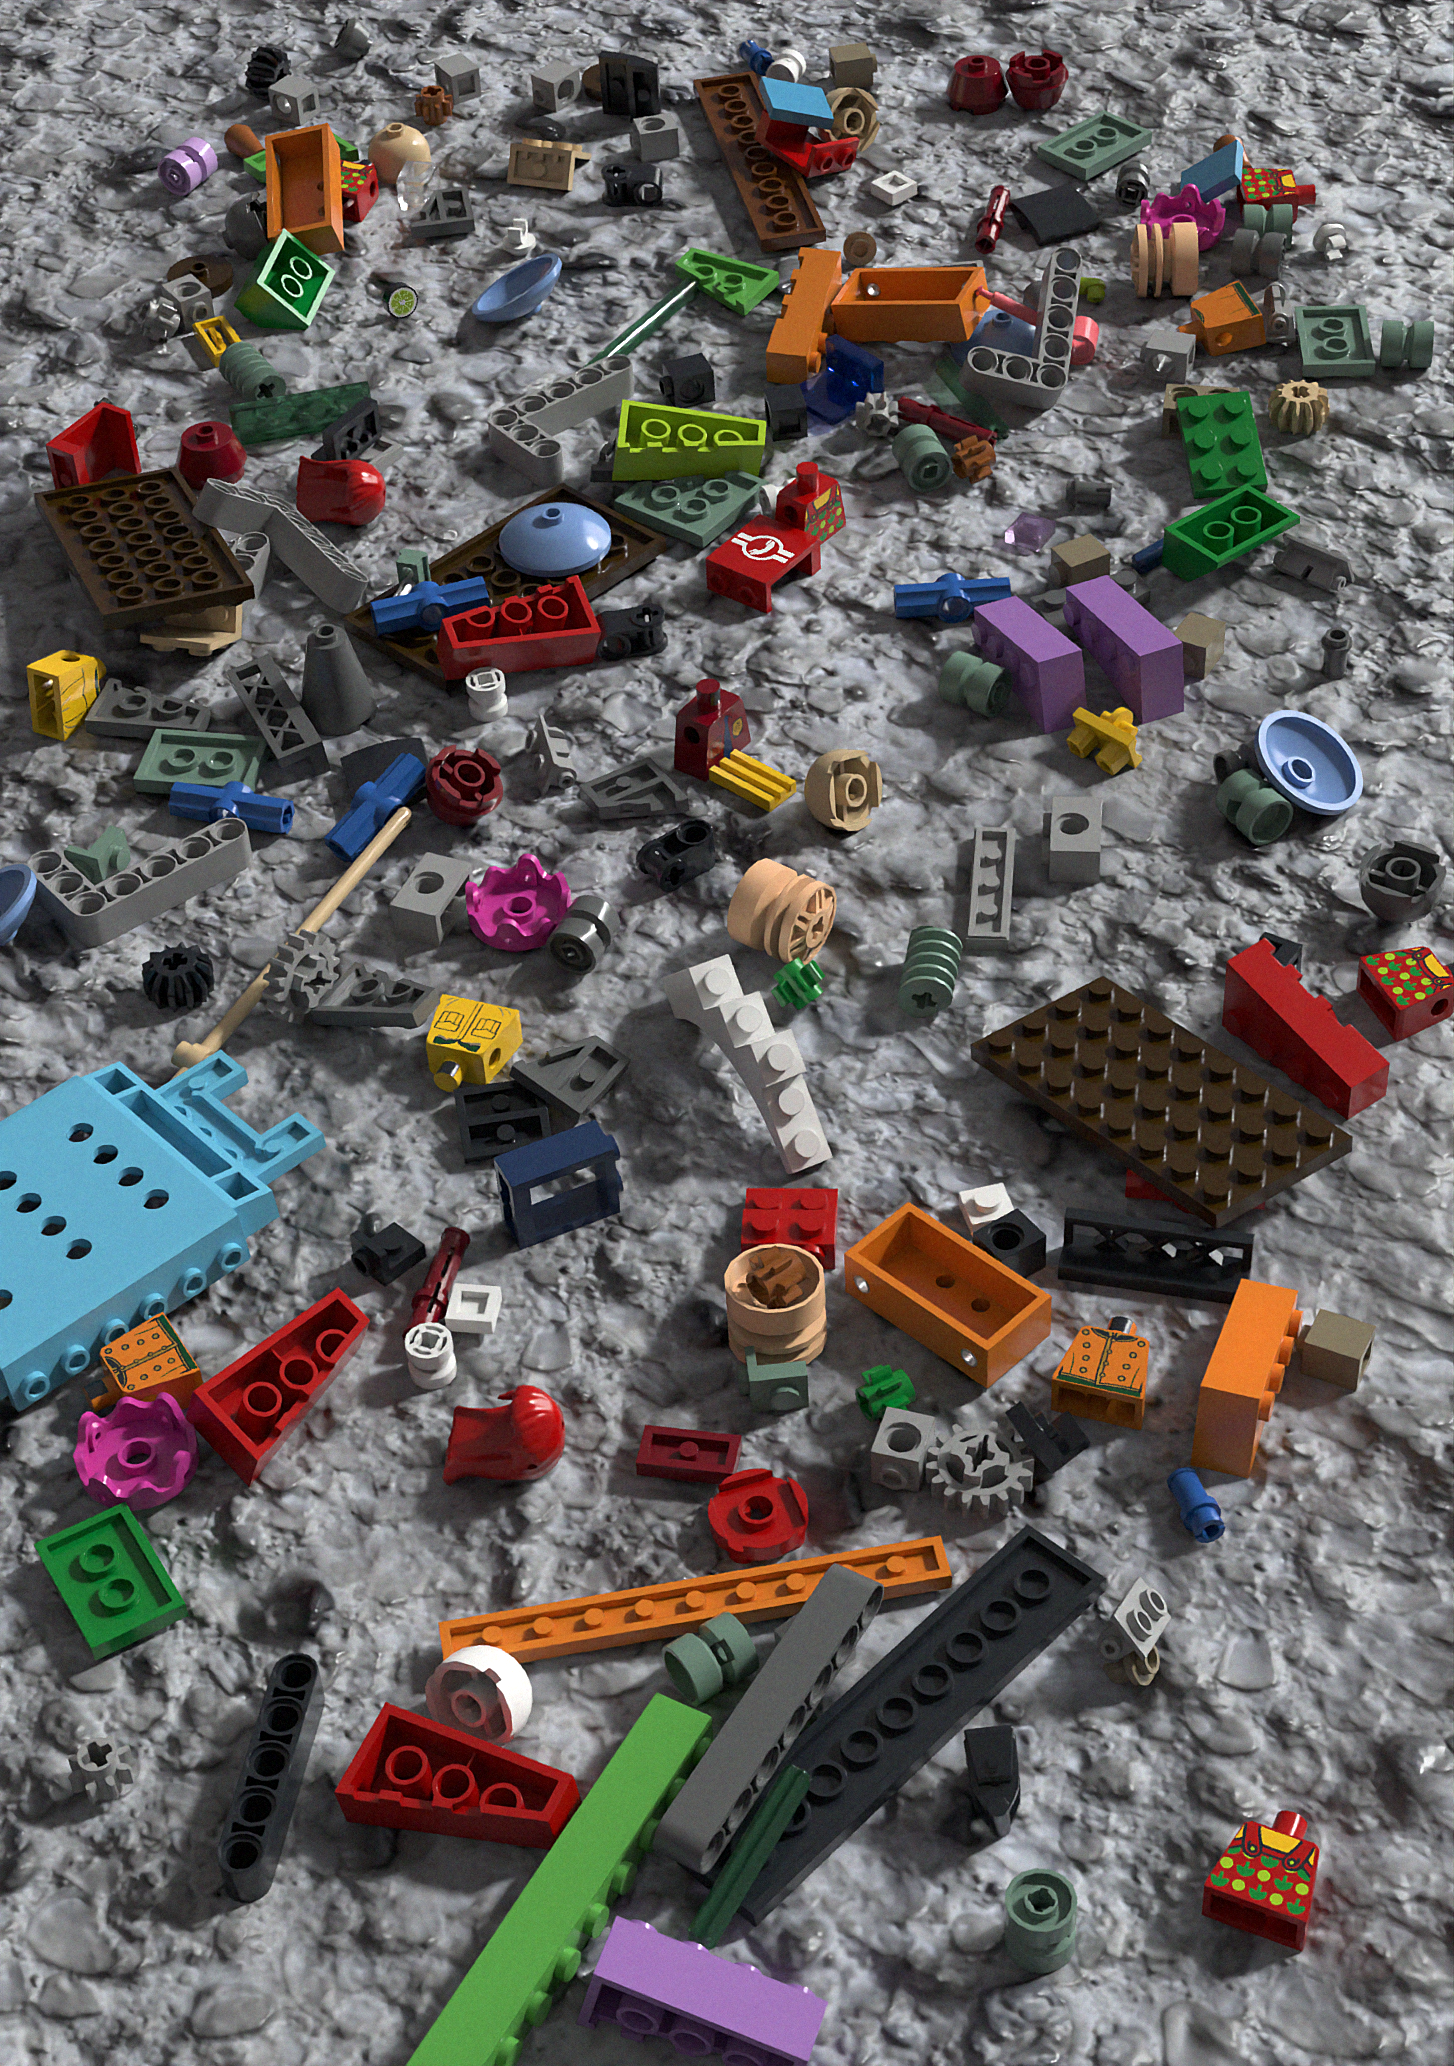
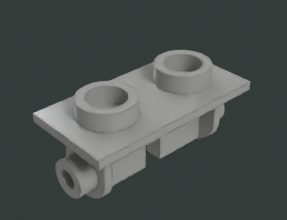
M1272 282L1264 290V300L1256 301V306L1263 316L1266 342L1278 344L1285 341H1296L1291 300H1285V288L1281 284Z
M1287 533L1282 535L1286 549L1284 552L1279 550L1273 559V564L1277 566L1279 571L1302 580L1308 569L1312 571L1307 577V582L1331 593L1335 590L1341 592L1345 587L1346 581L1354 583L1355 579L1350 559L1337 550L1328 551L1318 547L1306 537L1300 536L1297 538Z
M539 715L534 729H530L527 733L525 750L530 754L533 764L532 774L534 778H537L541 795H546L549 785L560 786L564 789L572 787L577 774L572 759L568 758L570 753L564 732L556 727H546L543 715Z
M1141 1576L1135 1579L1111 1615L1110 1619L1114 1624L1104 1630L1098 1637V1650L1107 1659L1118 1660L1134 1650L1141 1660L1145 1659L1171 1619L1163 1597L1157 1590L1148 1587Z

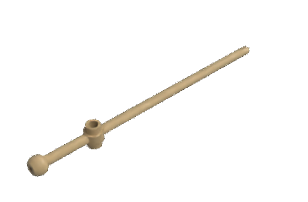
M402 807L396 811L294 934L299 935L301 929L318 932L410 822L412 812L409 808ZM269 963L201 1044L195 1043L191 1045L186 1041H182L176 1047L171 1057V1063L180 1069L172 1079L217 1052L261 1000L263 990L269 986V981L263 979L264 974L269 972Z

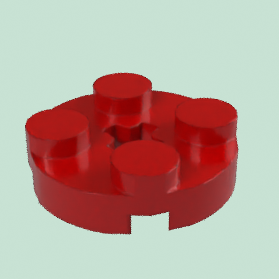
M762 1468L743 1470L727 1477L719 1485V1492L713 1498V1501L712 1498L710 1499L708 1504L709 1529L715 1542L722 1549L726 1550L730 1559L736 1563L748 1564L753 1560L773 1559L789 1551L796 1550L804 1544L805 1531L809 1522L807 1498L801 1486L788 1476L786 1482L781 1478L773 1477L772 1470ZM760 1509L762 1514L771 1513L765 1519H750L751 1510Z

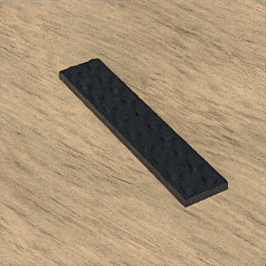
M1027 1524L795 1739L710 1871L706 1874H700L678 1862L676 1863L756 1927L1106 1591L1107 1578Z

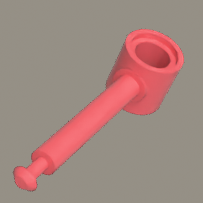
M983 285L977 287L975 291L976 297L980 295L990 300V305L1036 326L1037 311L997 291L991 293L982 289ZM1076 316L1070 364H1087L1095 355L1099 328L1096 322L1089 317Z

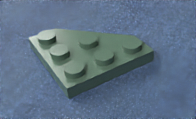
M741 470L725 471V478L704 480L703 474L673 478L674 484L653 486L652 481L637 482L614 500L615 511L634 521L704 548L760 502L759 488L768 485L769 481Z

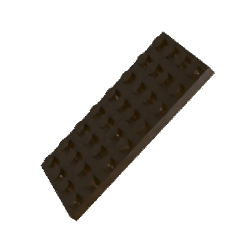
M176 466L34 493L35 505L104 629L121 630L128 628L133 623L143 621L160 622L173 615L183 613L200 614L206 611L207 608L222 605L234 607L241 605L244 601L255 599L254 584L218 529L203 523L193 516L192 510L198 499Z
M562 482L429 564L431 581L439 586L482 576L489 596V608L502 605L505 598L517 595L520 599L535 594L537 588L548 584L552 587L565 584L566 578L578 575L589 601L666 551V539ZM554 502L578 504L599 514L610 527L611 546L605 557L589 569L572 575L540 577L525 574L506 563L500 552L499 537L504 526L520 512L541 504ZM399 583L343 617L344 629L444 691L448 692L466 680V678L445 679L435 652L440 630L428 631L418 626L380 636L377 635L371 616L370 604L374 601L393 597L399 588Z
M1105 976L1091 981L970 1044L972 1060L1215 1229L1352 1152L1353 1137Z

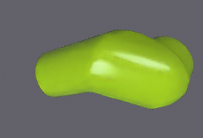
M1081 277L1078 295H1087V299L1093 303L1101 302L1106 296L1104 291L1106 284L1100 278Z

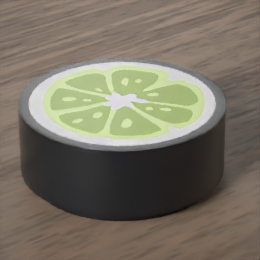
M393 283L383 294V307L395 318L402 319L408 317L415 311L418 305L417 293L406 283Z

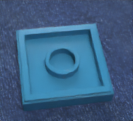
M761 77L758 88L771 119L827 130L832 129L834 117L822 88Z
M1238 139L1181 173L1180 192L1185 185L1194 184L1199 189L1203 202L1208 203L1241 184L1244 148Z

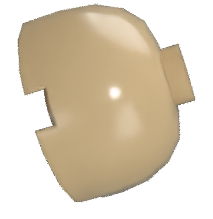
M844 87L829 92L825 97L833 114L834 122L832 129L816 128L818 136L824 143L857 137L860 139L857 149L860 152L866 150L874 142L879 131L880 122L876 121V111H879L878 104L872 95L863 89Z
M398 122L388 124L370 140L368 160L374 164L377 180L380 182L402 184L401 178L412 176V181H416L427 175L432 168L430 148L427 140L418 130Z
M854 749L831 750L817 758L809 768L804 785L806 805L812 816L825 826L837 830L859 831L872 821L873 818L866 817L871 813L872 807H879L882 799L883 783L879 766L876 762L869 761L866 751Z

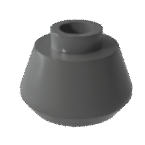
M347 19L341 27L334 45L337 57L358 59L360 55L364 57L367 55L372 39L368 38L369 31L358 19Z

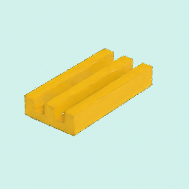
M223 315L192 324L194 336L215 368L219 367L221 355L227 348L215 326L219 325V328L231 345L241 341ZM204 329H206V331L218 347L219 351H217V349L215 348L214 344L212 343Z
M736 749L730 753V760L724 757L719 761L720 767L714 765L709 769L710 781L768 812L773 811L797 792L794 779Z

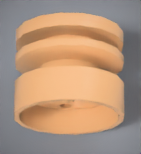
M1154 223L1151 239L1148 240L1146 225L1136 224L1134 238L1130 246V273L1135 286L1136 297H1146L1148 281H1152L1154 297H1160L1163 281H1169L1173 296H1195L1198 287L1199 270L1196 223H1172L1169 239L1162 238L1160 225Z
M770 859L759 860L747 870L738 883L731 899L727 915V930L730 938L760 952L766 950L769 956L782 960L787 964L796 957H799L803 964L806 965L820 951L832 928L837 906L835 890L833 887L821 881H816L807 875L798 876L796 871Z
M780 1243L754 1247L742 1252L732 1260L724 1274L729 1346L737 1359L745 1363L744 1347L754 1346L757 1366L805 1361L807 1365L821 1354L827 1342L825 1280L823 1267L816 1257L800 1247ZM773 1246H777L780 1253L784 1250H790L795 1253L806 1271V1279L798 1284L804 1294L788 1305H782L778 1309L774 1307L772 1302L767 1305L758 1302L749 1291L746 1283V1275L754 1270L749 1263V1259Z

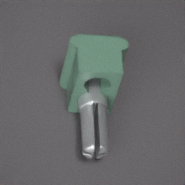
M411 549L399 550L400 556L396 561L399 588L393 597L410 593L411 589L420 582L431 581L428 554L426 552Z

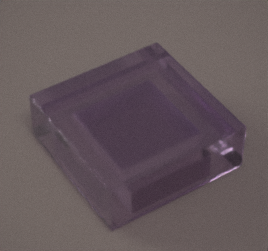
M1022 512L1005 531V542L1039 552L1055 534L1056 522Z

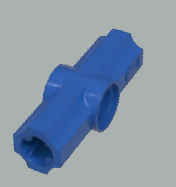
M947 573L938 577L932 583L894 585L893 587L896 619L939 616L942 621L953 624L962 622L970 614H974V607L1011 597L1009 577L965 580L963 576L957 573Z
M480 576L442 586L432 581H423L416 584L408 594L371 602L370 611L375 631L380 636L421 626L424 630L437 631L440 630L442 619L485 605L490 607L486 584L483 577Z
M401 753L375 783L368 781L358 789L352 798L350 810L324 837L325 845L330 848L336 857L344 862L353 863L396 811L405 807V804L426 782V768L421 761L410 753Z
M176 781L170 790V800L168 803L170 815L208 821L210 825L224 818L233 817L244 821L247 828L286 835L293 826V816L295 813L293 801L256 795L248 786L237 781L226 783L222 789Z

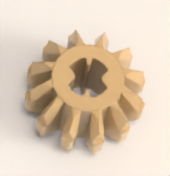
M1290 379L1287 384H1277L1276 389L1271 392L1268 399L1271 425L1279 427L1280 432H1293V435L1301 432L1309 435L1311 430H1321L1322 425L1327 423V417L1330 413L1327 389L1319 387L1317 382L1306 383L1304 379L1300 382Z

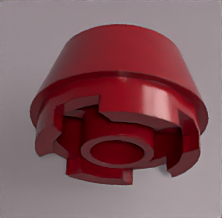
M1041 49V55L1025 57V51H1022L1012 56L1009 60V68L1005 73V77L1015 103L1023 108L1038 110L1052 107L1059 102L1067 83L1069 72L1063 64L1062 55L1054 51Z
M972 55L958 60L955 63L946 87L950 106L957 112H959L961 107L974 109V115H986L998 111L999 104L1002 101H1006V95L1009 92V86L1000 63L996 59L984 55Z
M215 421L201 422L187 428L183 432L177 453L176 467L181 475H183L189 487L196 490H202L209 478L235 484L245 474L244 465L247 460V453L228 425Z
M451 745L441 750L429 762L425 773L426 798L433 814L450 825L468 826L495 810L503 797V786L499 776L501 767L498 762L480 748H477L475 753L468 750H456V745Z

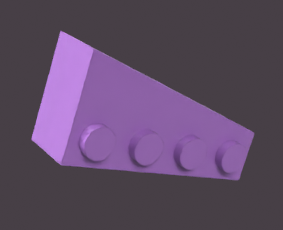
M1108 575L1066 587V604L1063 605V614L1067 624L1075 631L1143 725L1183 712V643Z
M1017 596L974 607L975 622L971 625L974 641L981 647L993 664L1011 671L1013 692L1044 734L1076 726L1072 716L1079 707L1087 710L1082 650Z
M616 1916L593 1973L576 2025L595 2030L598 2021L601 2020L622 2026L620 2031L621 2037L643 2043L646 2034H651L669 2039L675 2045V2052L697 2058V2055H708L711 2051L722 2054V2061L726 2066H806L828 2001L816 1997L811 1990L798 1984L786 1985L764 1976L756 1967L750 1964L732 1963L712 1955L705 1947L691 1941L680 1942L658 1933L653 1926L644 1921L626 1920Z

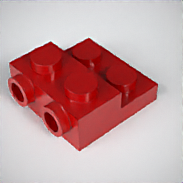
M746 1188L745 1209H743L741 1253L760 1245L781 1243L800 1247L816 1257L823 1269H835L838 1189Z

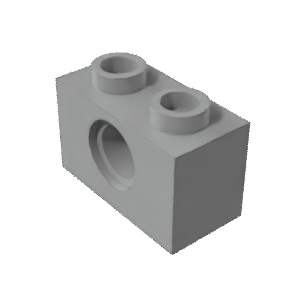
M1052 796V813H1043V837L1050 838V840H1042L1041 865H1049V882L1099 884L1102 797Z
M426 852L419 864L410 870L407 881L400 891L395 893L389 902L388 913L392 917L394 935L440 947L466 909V883L474 882L472 863Z

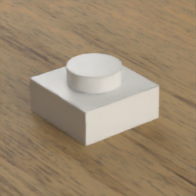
M892 171L871 182V194L892 206L898 205L917 194V182L897 171Z
M1003 1183L959 1192V1207L972 1237L973 1232L1014 1210Z
M454 1283L445 1316L446 1328L449 1331L493 1334L502 1302L501 1287Z

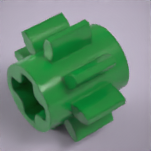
M796 957L772 975L778 985L770 992L782 1008L792 1002L798 1011L824 992L818 982L825 975L814 960L804 965L800 958Z
M880 1364L861 1373L865 1385L855 1390L858 1406L865 1418L870 1422L879 1419L881 1423L887 1407L908 1411L906 1406L916 1400L915 1390L908 1375L900 1368L892 1372L889 1364L885 1366Z

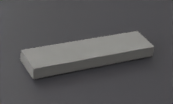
M974 828L966 950L1009 951L1016 828Z

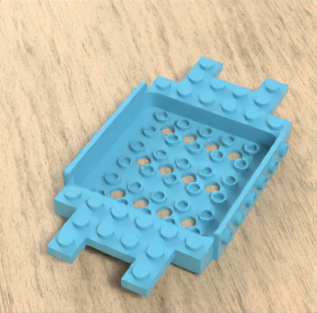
M221 1049L155 1091L120 1061L83 1077L75 1075L0 1121V1182L4 1179H17L12 1187L0 1190V1297L6 1299L13 1298L6 1308L0 1310V1400L9 1396L12 1406L17 1411H22L99 1360V1352L106 1345L161 1312L167 1315L247 1262L251 1255L246 1238L280 1217L273 1191L266 1185L325 1148L327 1145L323 1132L296 1112L262 1135L257 1133L220 1102L249 1083L246 1070ZM80 1131L86 1133L93 1132L85 1141H69V1138ZM103 1152L107 1154L118 1153L117 1157L109 1163L96 1164L93 1162L96 1156ZM128 1174L132 1176L143 1175L141 1181L133 1186L125 1187L118 1184ZM152 1197L169 1198L168 1202L160 1208L147 1209L144 1207L146 1201ZM27 1200L41 1202L40 1206L32 1212L20 1213L17 1211L18 1206ZM51 1223L57 1225L66 1224L65 1229L57 1235L45 1236L41 1234L42 1230ZM76 1246L92 1248L89 1254L83 1258L69 1259L66 1257L67 1253Z

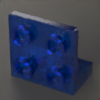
M837 334L825 339L826 370L799 384L807 406V412L831 426L856 414V402L864 403L868 392L871 394H882L884 392V361Z

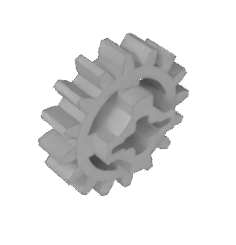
M301 929L299 935L289 934L288 945L282 943L277 945L279 955L277 958L270 957L268 960L270 969L268 973L264 974L263 979L269 981V986L262 992V996L270 998L266 1008L274 1012L273 1016L297 1024H302L304 1018L313 1020L310 1009L318 1006L319 1000L329 989H332L334 981L339 978V974L334 973L333 968L339 964L340 958L333 956L337 947L329 943V937L314 931L310 932Z
M972 1420L970 1430L965 1431L958 1424L952 1425L951 1438L939 1433L936 1436L937 1447L928 1448L926 1482L931 1483V1495L933 1498L944 1496V1509L947 1511L959 1505L962 1507V1517L967 1518L972 1510H979L982 1519H988L990 1509L994 1508L1002 1515L1008 1514L1009 1501L1021 1505L1024 1503V1491L1032 1490L1034 1457L1028 1455V1445L1024 1441L1015 1443L1016 1431L1012 1428L1002 1434L998 1432V1425L995 1421H992L987 1429H980L978 1421Z

